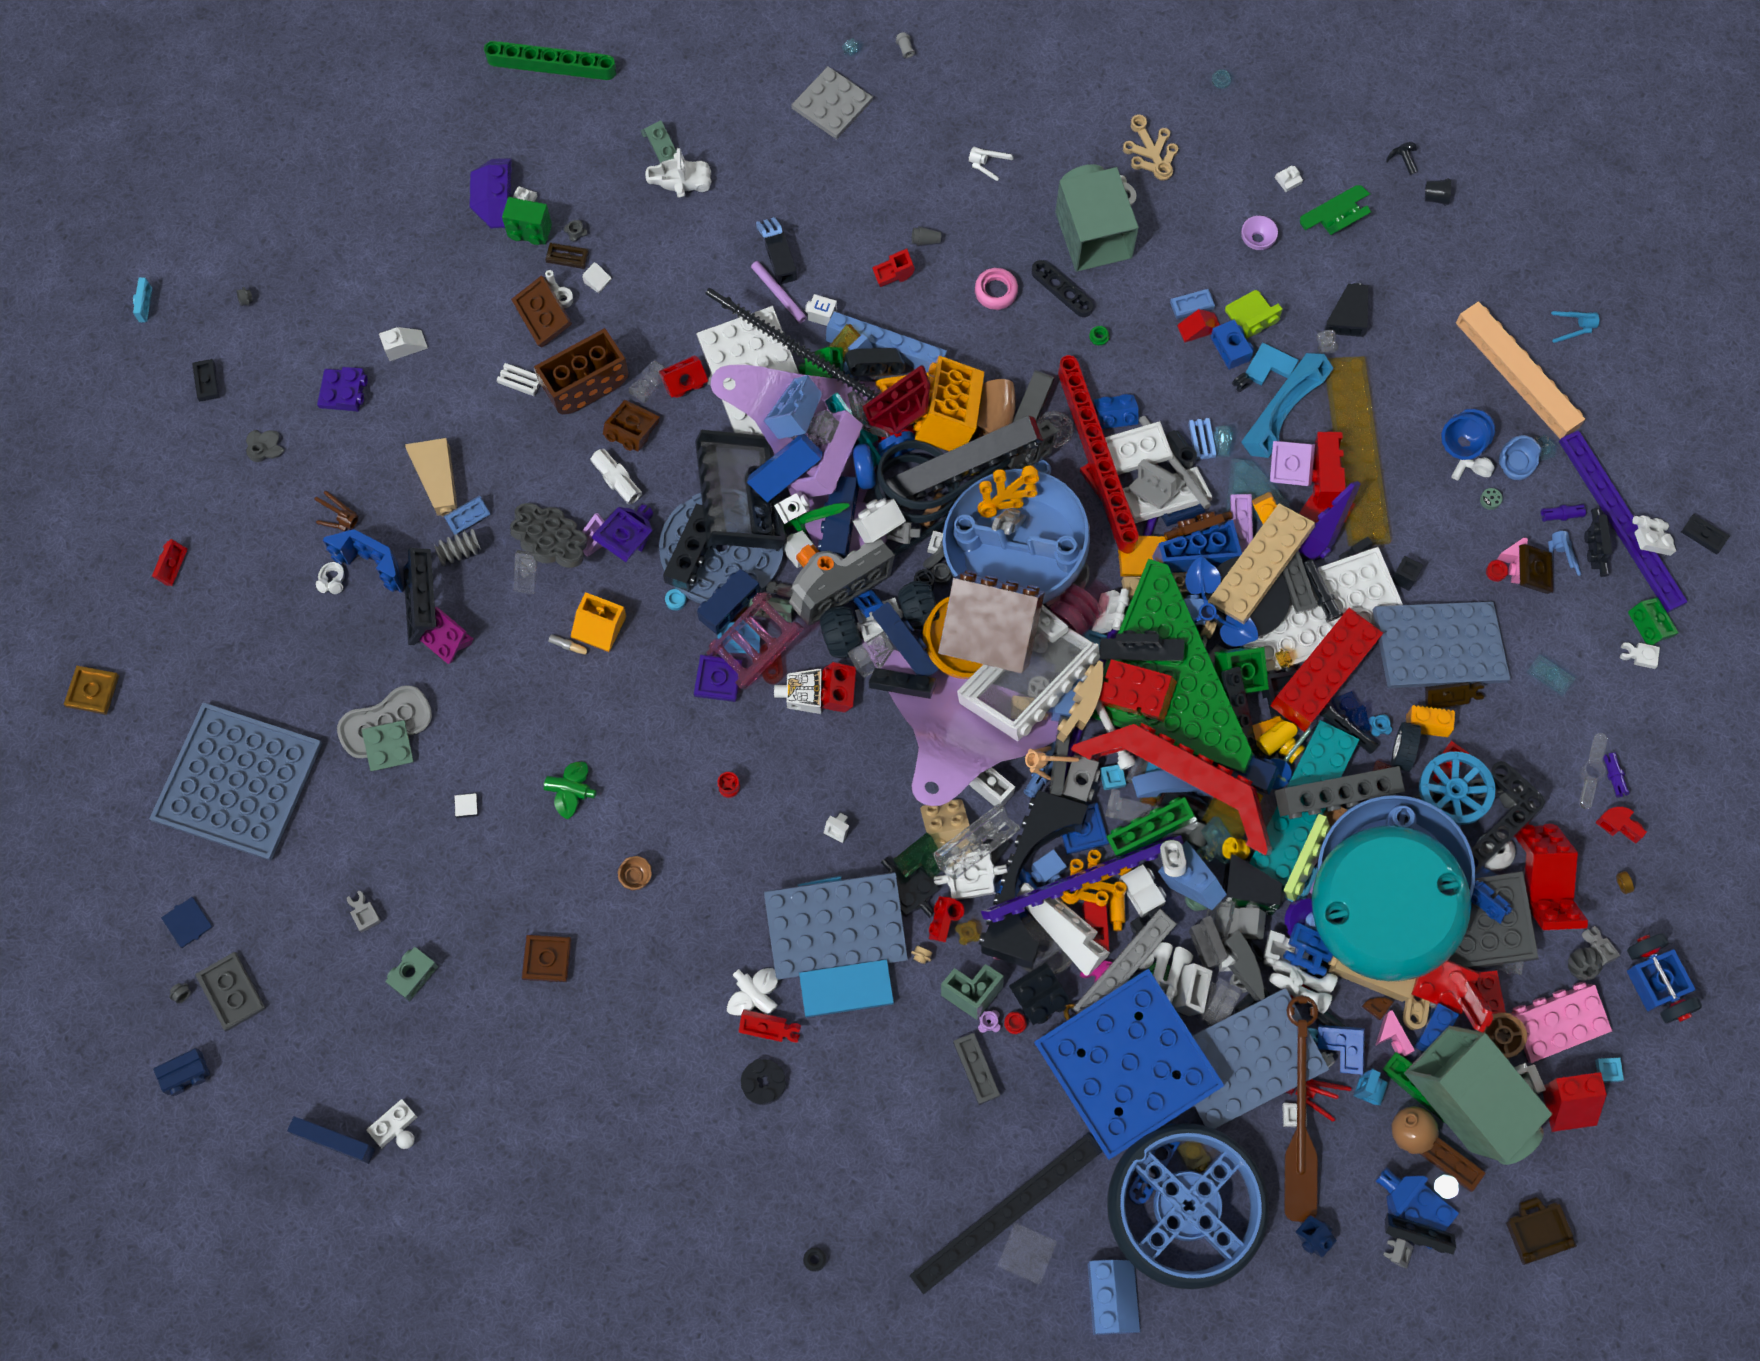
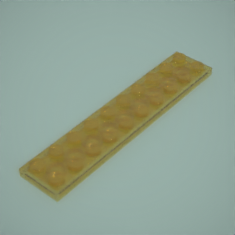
M1365 356L1327 358L1334 368L1326 378L1332 430L1333 432H1342L1343 435L1339 450L1344 452V456L1340 457L1342 468L1345 470V487L1347 488L1352 482L1359 481L1361 483L1353 501L1356 505L1345 522L1348 546H1353L1366 537L1371 539L1372 545L1390 544L1391 540Z

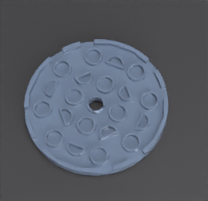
M721 489L726 532L752 534L747 494L737 490ZM701 493L692 496V499L684 504H680L670 514L664 524L659 542L660 560L664 572L696 503L702 505ZM755 507L757 513L764 514L763 509ZM705 528L698 529V532H705ZM784 543L779 551H776V549L727 545V549L723 552H718L716 550L717 545L713 544L711 549H707L704 555L706 559L703 567L698 568L696 573L698 576L694 586L691 585L688 591L677 587L674 588L683 593L688 599L701 604L709 600L715 589L722 587L727 582L728 577L741 568L759 583V594H761L766 589L768 583L775 579L780 570L784 555ZM691 546L689 549L697 550L699 547ZM685 563L681 568H688L690 564Z

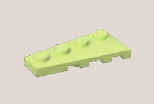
M1318 814L1284 888L1287 899L1296 901L1298 895L1302 894L1305 883L1318 861L1323 841L1331 829L1326 816Z

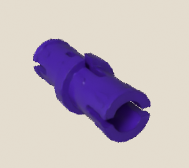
M1584 504L1542 508L1541 517L1544 516L1542 518L1543 522L1560 519L1561 521H1567L1570 518L1585 517L1586 509H1582L1585 507Z
M1609 753V757L1604 755L1603 760L1609 773L1607 777L1612 782L1616 797H1624V793L1627 796L1630 792L1624 779L1625 772L1620 768L1617 754Z

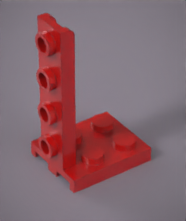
M1447 960L1436 970L1416 978L1412 995L1434 1004L1439 1003L1459 1014H1462L1464 1011L1474 1029L1483 1033L1493 1020L1492 1010L1475 985L1480 975L1477 971Z

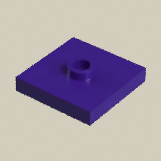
M700 655L694 697L736 702L742 660Z

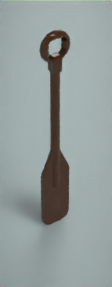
M1301 995L1291 999L1286 1010L1290 1022L1297 1026L1298 1036L1297 1128L1285 1152L1284 1181L1285 1215L1289 1220L1295 1222H1304L1310 1215L1315 1218L1317 1214V1153L1306 1129L1307 1026L1313 1024L1317 1019L1318 1006L1310 997ZM1296 1001L1299 1004H1306L1309 1001L1313 1006L1310 1008V1015L1313 1016L1308 1022L1306 1020L1295 1021L1292 1015H1295V1008L1292 1005Z

